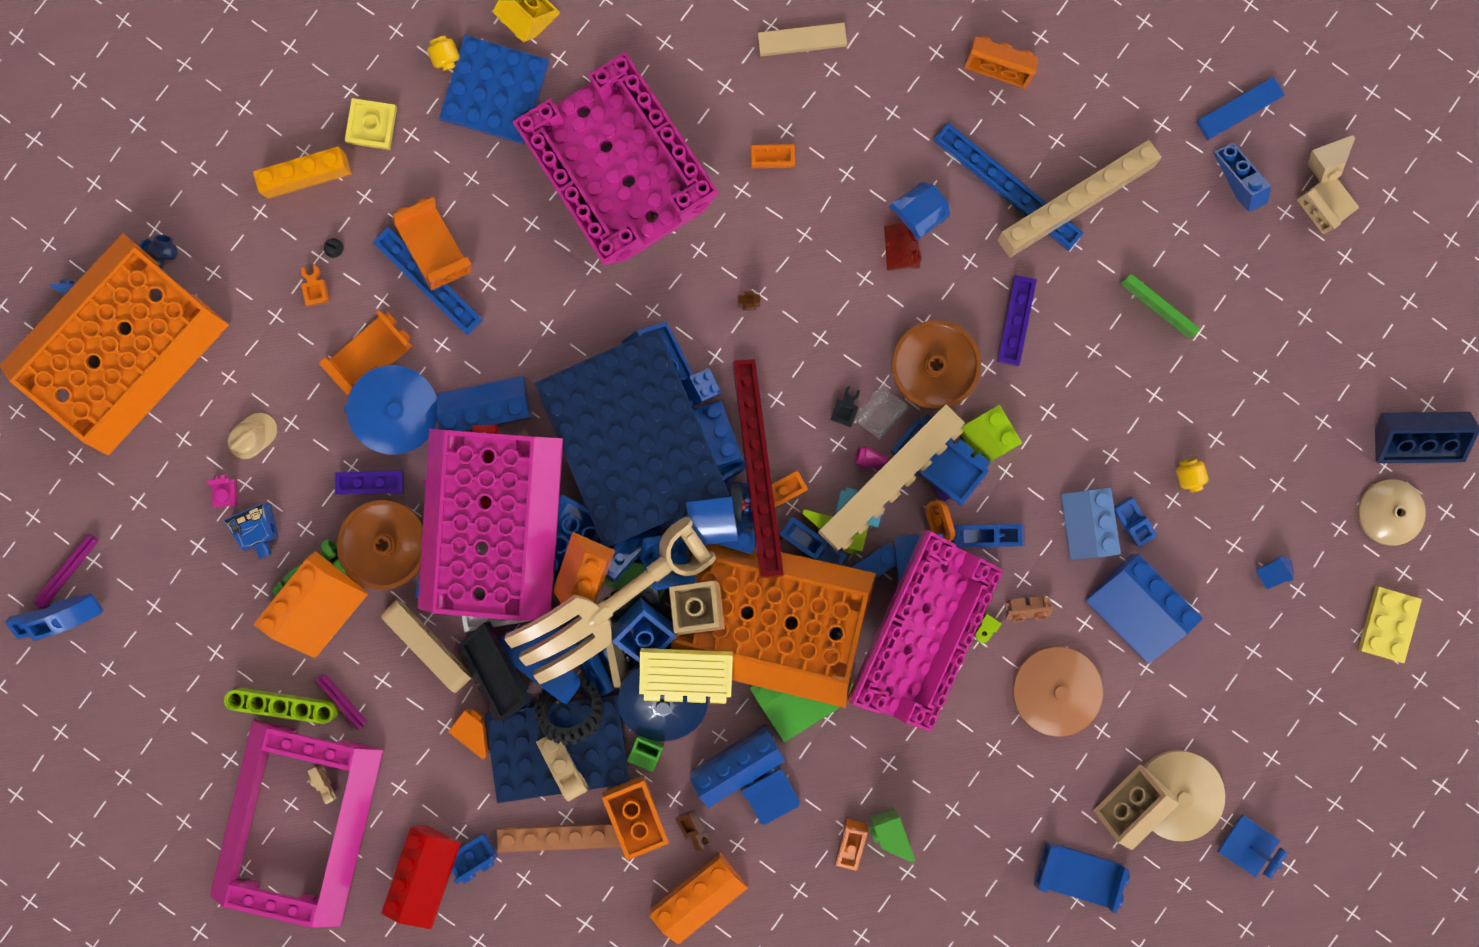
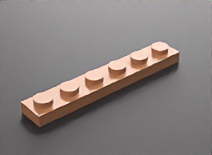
M612 823L497 829L498 853L621 847Z

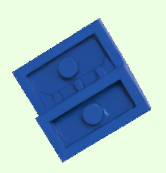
M732 496L686 502L688 517L693 522L691 527L704 545L739 541Z

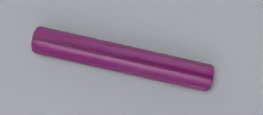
M87 534L34 598V605L39 608L47 606L96 546L98 539L95 536Z

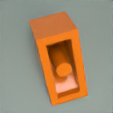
M468 708L461 714L448 733L484 760L490 753L486 721L483 719V714L477 709L473 708L471 710Z

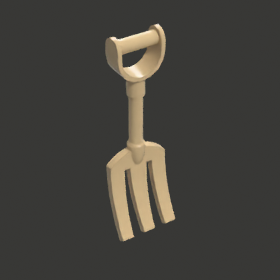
M684 517L670 526L660 541L659 552L661 557L646 567V571L606 601L596 604L588 598L573 595L545 615L506 634L504 640L511 648H514L559 627L578 614L580 615L547 639L522 651L519 659L525 666H528L570 647L593 633L592 636L566 654L536 669L533 676L539 684L570 671L611 644L612 632L608 619L613 616L615 611L652 583L660 581L672 571L683 576L695 575L715 561V554L706 549L691 527L693 522L690 517ZM680 536L696 558L682 565L675 564L671 560V548Z

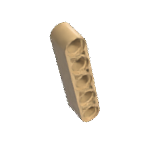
M396 599L381 614V618L452 692L457 693L472 678L467 668L401 600Z

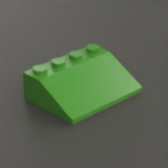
M749 685L750 690L784 742L840 708L839 706Z

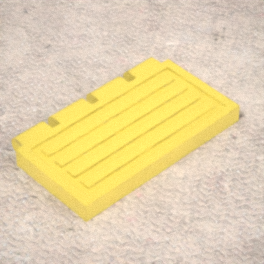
M641 648L639 694H644V701H660V695H665V702H683V696H687V702L706 703V696L710 697V703L726 704V697H731L733 652Z

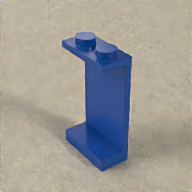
M1046 841L1034 885L1040 891L1046 893L1048 890L1108 907L1111 912L1117 914L1118 907L1120 908L1123 904L1124 896L1122 893L1124 886H1127L1129 883L1130 873H1128L1129 869L1123 864Z

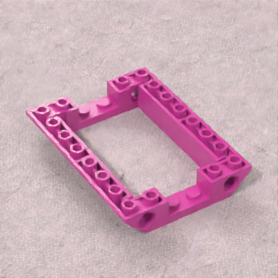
M253 719L210 896L225 908L306 927L341 926L384 749L341 739L337 742L298 734L297 729ZM269 752L349 771L319 899L315 895L303 893L298 898L259 889V882L237 880Z

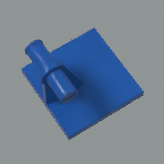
M1242 814L1217 850V852L1255 878L1266 861L1270 862L1262 873L1269 879L1273 877L1278 868H1282L1283 865L1281 863L1288 854L1287 851L1279 847L1274 857L1271 858L1270 855L1280 840Z

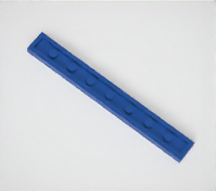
M947 123L933 141L1023 215L1028 216L1047 204L1046 201L950 123ZM1068 221L1048 235L1069 251L1084 232Z

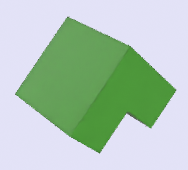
M638 735L627 762L653 772L664 744Z

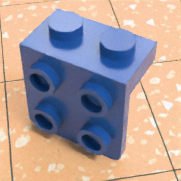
M662 536L643 538L640 558L645 571L647 570L646 567L661 557L659 547ZM681 536L674 542L671 548V560L678 565L689 563L686 556L687 545ZM672 571L660 581L652 583L651 586L654 590H660L673 586L694 584L696 577L695 575L683 576Z
M780 765L741 788L744 798L748 799L762 825L770 823L800 805V801Z

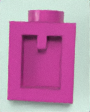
M215 475L214 480H206L207 485H211L213 507L238 506L236 479H228V475Z

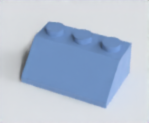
M1111 488L1060 494L1070 560L1120 555Z

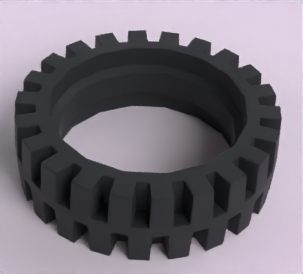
M580 678V686L575 694L584 695L589 699L591 711L583 722L574 727H557L548 719L550 706L557 698L545 689L542 690L543 695L539 694L537 697L538 702L535 703L537 723L543 734L549 740L553 739L554 743L559 744L561 741L563 745H568L569 741H571L574 745L578 744V739L584 742L586 741V735L592 737L594 735L593 730L597 731L600 727L599 723L603 721L604 708L601 696L592 683L589 684V681L586 679L582 681Z

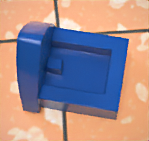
M1280 556L1255 570L1267 590L1286 581L1291 582L1294 580L1292 561L1285 556Z

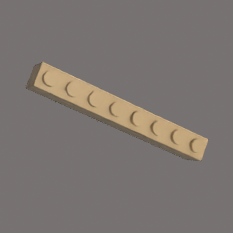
M1147 140L1002 231L997 241L1008 257H1013L1154 168L1162 158L1150 140Z
M945 405L818 533L836 551L840 548L845 551L854 542L851 537L856 532L861 535L870 526L867 521L872 516L875 519L878 518L885 511L883 505L888 500L891 503L895 501L901 494L898 490L903 485L908 487L916 479L914 474L919 469L924 471L932 463L930 458L935 453L939 456L948 447L945 443L950 438L955 440L963 432L961 427L965 422L950 407Z

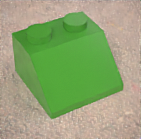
M895 808L871 816L872 824H869L868 827L874 842H879L882 849L909 862H914L913 852Z

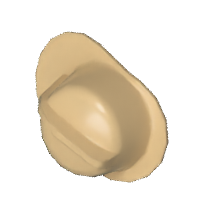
M254 413L248 416L230 432L228 438L229 449L238 458H253L274 441L278 432L277 424L268 414Z

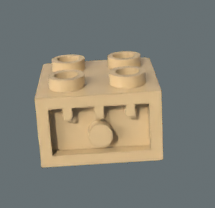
M1338 179L1323 183L1319 182L1297 199L1322 234L1338 227L1341 221L1359 208Z

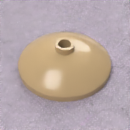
M1388 479L1374 483L1363 493L1358 505V519L1363 531L1372 540L1384 545H1401L1411 541L1421 531L1426 518V508L1420 493L1412 485L1401 480ZM1398 509L1401 510V515H1400V516H1398V514H1397V510H1398Z

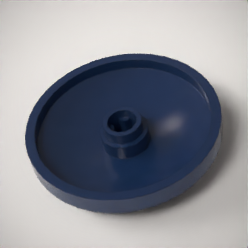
M640 663L625 675L620 684L618 692L620 716L629 729L644 738L653 741H672L682 738L694 731L705 717L708 707V696H706V703L687 702V696H683V702H665V695H660V701H644V694H639Z

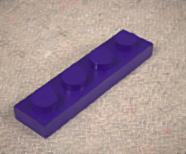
M1018 275L1013 277L997 357L998 363L1020 366L1037 279Z

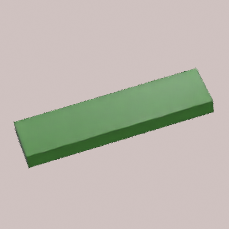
M1129 274L1120 282L1124 288L1187 338H1191L1199 332L1200 329L1197 325L1133 274Z

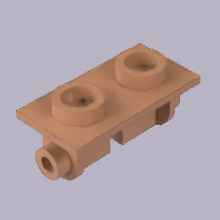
M1045 596L1029 597V605L1027 606L1025 598L1009 599L1008 602H1005V610L1008 611L1006 621L1022 622L1026 618L1043 620L1051 615L1054 608L1051 606L1050 598Z

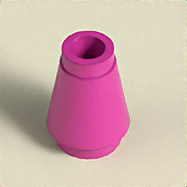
M867 446L859 447L854 463L859 464V467L882 469L889 462V457H885Z

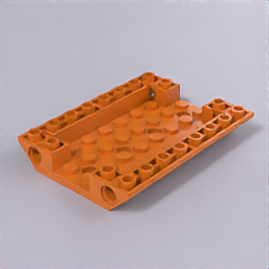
M124 233L117 238L0 364L9 382L83 443L108 456L230 326L196 295L190 294L158 266L159 263ZM154 289H159L162 292V299L158 302L151 299V292ZM123 322L131 325V332L128 335H124L120 331V325ZM93 355L100 359V365L97 368H93L89 364V359ZM61 389L69 392V399L65 402L61 401L58 397V392Z
M720 544L704 545L708 551H712L715 554L716 559L706 569L695 574V583L709 581L720 583L725 629L684 635L677 634V637L671 642V649L733 652V681L846 708L847 697L856 666L854 661L864 618H867L876 573L781 552L784 575L782 577L760 579L756 546L753 554H749ZM692 555L691 561L696 559L694 555ZM745 607L753 608L754 615L751 619L743 618L742 611ZM790 617H795L798 620V626L793 630H789L786 627V621ZM835 627H839L843 631V636L839 640H833L830 636L831 630Z

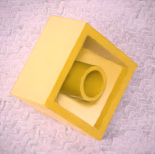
M498 0L493 9V13L523 42L537 37L560 13L548 0Z

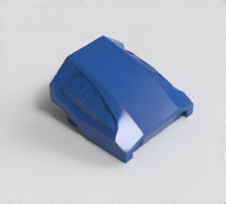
M925 182L919 183L915 188L895 200L889 206L915 235L916 240L928 234L950 216L949 204L946 198L935 185Z

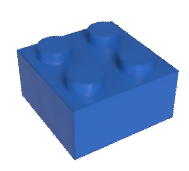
M709 368L682 381L695 406L713 399L722 393Z

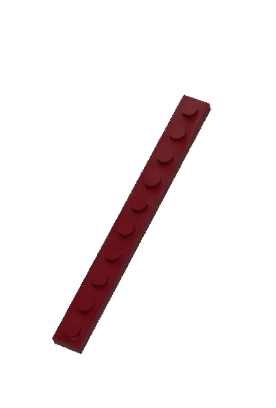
M755 359L734 360L732 366L760 579L782 577L784 571Z

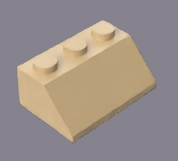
M1140 764L1093 811L1119 844L1133 850L1180 803L1157 778Z

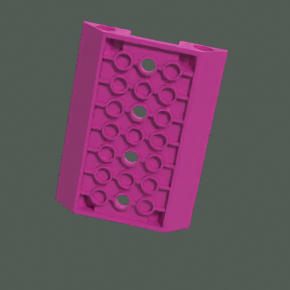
M623 52L588 74L591 83L554 105L549 98L512 121L603 265L627 261L702 214L719 194L626 52ZM581 110H590V113L587 117L583 118L579 116V112ZM604 144H612L610 151H601V147ZM627 178L635 179V183L631 187L624 186V181ZM650 213L658 214V219L655 222H648L646 220Z
M429 429L418 609L436 614L518 621L536 620L552 610L563 438ZM487 450H491L494 453V460L491 463H487L484 460V453ZM483 496H488L491 499V506L488 509L481 506ZM481 541L488 545V552L486 554H481L478 551V544ZM477 587L485 591V598L483 600L475 597Z
M923 530L847 697L848 702L878 714L882 712L891 715L906 724L931 732L937 722L940 710L946 702L949 690L955 682L958 670L964 662L966 652L973 642L975 632L982 622L984 612L991 602L992 594L1000 582L1003 570L980 557L956 547V544L929 530Z

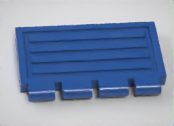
M928 414L923 419L918 417L893 447L891 453L896 455L932 417ZM950 438L945 443L948 447L939 456L935 453L930 458L932 463L924 471L919 469L917 473L958 505L962 506L989 473L987 467L991 462L980 453H977L972 458L971 455L975 451L972 447L961 439L955 445L953 443L954 440Z

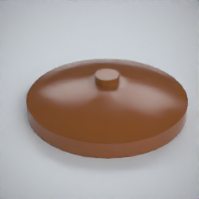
M941 320L926 321L909 329L898 341L892 355V376L901 394L911 403L926 409L940 410L945 405L952 407L959 404L972 393L980 378L981 356L973 338L958 325Z
M376 500L359 506L347 516L338 533L337 553L343 569L355 582L371 589L387 590L406 584L420 571L423 522L413 510L398 502Z

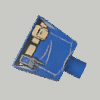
M262 503L224 520L243 551L255 549L259 559L272 555L268 543L278 539V532L270 503Z

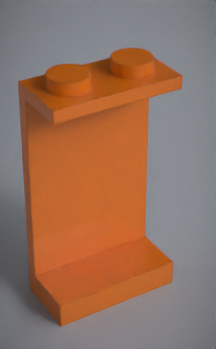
M434 197L429 199L423 198L416 202L415 205L409 208L402 207L393 214L394 225L431 291L471 273L472 264L468 257H463L436 209Z
M378 310L376 314L379 317L331 359L324 357L318 362L347 396H349L355 383L364 374L381 366L392 365L413 347L409 341L411 339L410 335L403 328L399 330L396 327L395 323L397 321L389 312L385 314Z

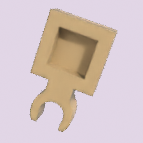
M322 764L307 771L311 786L316 788L317 791L320 790L325 804L337 799V795L330 785L332 782Z

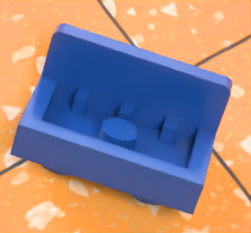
M485 833L459 848L452 868V872L456 877L454 879L456 884L461 881L465 884L476 876L475 872L480 869L484 872L495 865L494 860L498 854Z

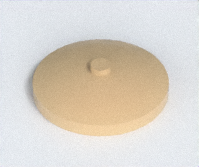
M1171 750L1156 755L1143 766L1180 803L1153 832L1172 841H1190L1205 835L1217 824L1224 810L1225 789L1218 771L1210 762L1189 751Z

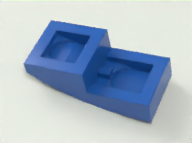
M1130 496L1114 506L1115 515L1138 548L1157 537L1147 517L1143 516L1133 497Z

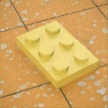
M1375 586L1358 650L1405 663L1422 599Z

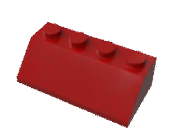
M427 825L410 827L381 914L400 924L432 929L461 842Z

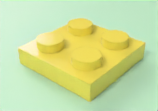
M352 98L345 142L347 144L390 150L397 106Z

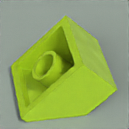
M1000 405L995 406L961 427L963 430L960 434L962 439L975 450L972 453L973 457L980 453L986 459L992 461L1022 444Z

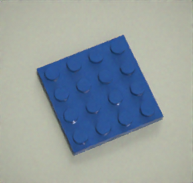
M464 35L459 51L460 58L455 64L456 67L454 68L440 113V120L525 145L524 139L512 121L537 106L550 63L549 59Z

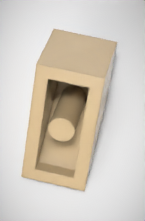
M1353 135L1311 151L1307 165L1320 183L1336 180L1342 175L1355 140Z

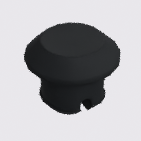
M331 238L324 244V252L329 257L336 258L343 252V244L336 238Z

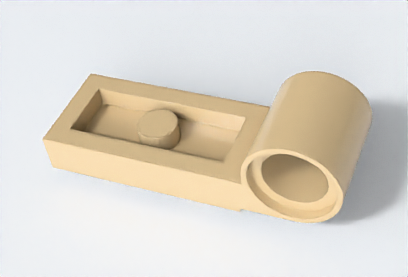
M544 737L536 742L564 798L568 802L589 790L584 777L578 772L570 754L561 741L557 744L554 743L553 739L549 740L547 737Z

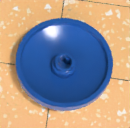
M397 365L381 366L364 374L353 386L347 401L348 422L354 435L368 448L383 454L407 453L425 443L429 438V429H435L438 420L437 397L429 382L416 371Z

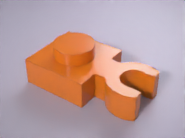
M313 265L314 272L312 275H308L306 268H301L302 276L307 279V283L301 284L305 305L308 307L330 302L325 280H318L320 269L316 265Z

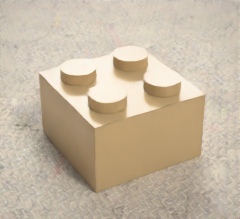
M709 581L669 587L675 634L684 635L725 629L720 583Z

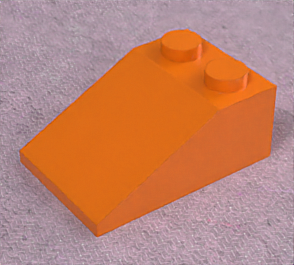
M644 775L602 791V800L626 861L669 844Z

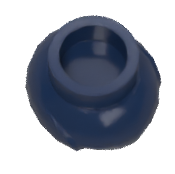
M156 235L154 242L149 244L147 248L148 254L159 263L158 266L161 269L164 266L163 260H174L178 254V249L173 244V239L167 235Z

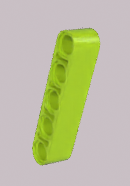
M238 688L229 691L224 697L225 706L232 711L325 724L336 719L339 714V709L329 700L256 689ZM235 694L241 697L240 704L235 702ZM257 697L263 700L262 708L256 703ZM280 700L286 705L285 711H282L278 706ZM302 703L308 708L307 714H303L300 710ZM323 707H327L329 709V718L323 715Z

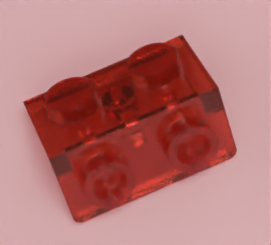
M905 223L884 226L887 270L919 269L922 255L915 235Z

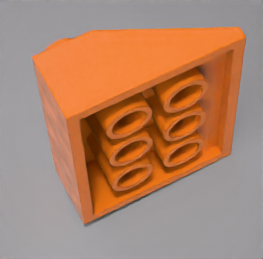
M315 551L302 563L253 625L271 639L316 658L369 593Z

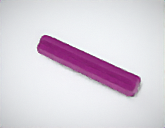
M326 674L316 680V684L357 730L367 724V720Z

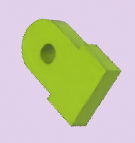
M985 614L981 625L975 633L976 640L980 643L988 642L993 633L997 632L1001 623ZM983 631H986L985 636L982 635Z

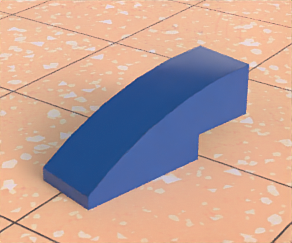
M793 516L779 534L814 560L843 566L849 558L840 550L836 551L824 538Z
M1024 524L954 525V544L958 548L1025 546Z

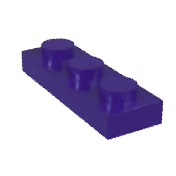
M404 471L335 472V495L404 493Z

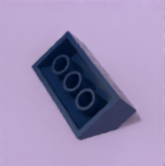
M1471 412L1381 413L1375 428L1376 462H1466L1479 434V425Z

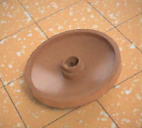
M1052 646L1035 651L1021 663L1014 676L1012 695L1019 715L1033 729L1049 736H1068L1083 730L1094 720L1101 707L1103 686L1099 672L1086 656L1070 648Z

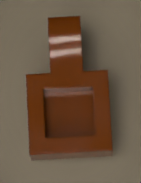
M744 291V295H738V308H743V311L756 310V307H760V294L754 295L753 291Z
M695 810L680 814L675 818L685 838H691L693 846L697 851L704 849L703 844L711 843L710 836L702 832L705 828Z

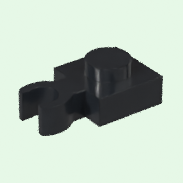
M848 386L844 392L845 400H837L830 420L851 428L859 406L853 405V402L858 398L860 391L857 390L856 395L851 397L848 394L850 389Z

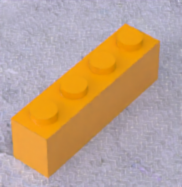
M339 146L253 171L258 192L267 199L352 174L347 155Z

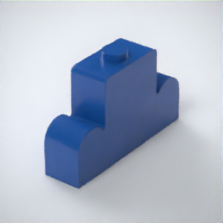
M559 626L557 629L555 628L514 648H511L504 640L506 634L514 630L507 631L500 641L514 667L567 705L580 686V677L577 673L570 670L542 684L538 683L533 674L536 669L561 657L578 646V644L575 643L548 658L525 666L519 659L520 653L561 630L562 627Z

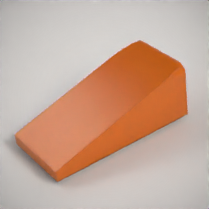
M846 819L835 866L857 871L868 834V824Z

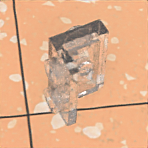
M883 385L873 393L868 404L858 411L856 421L862 428L878 440H881L908 408V405Z

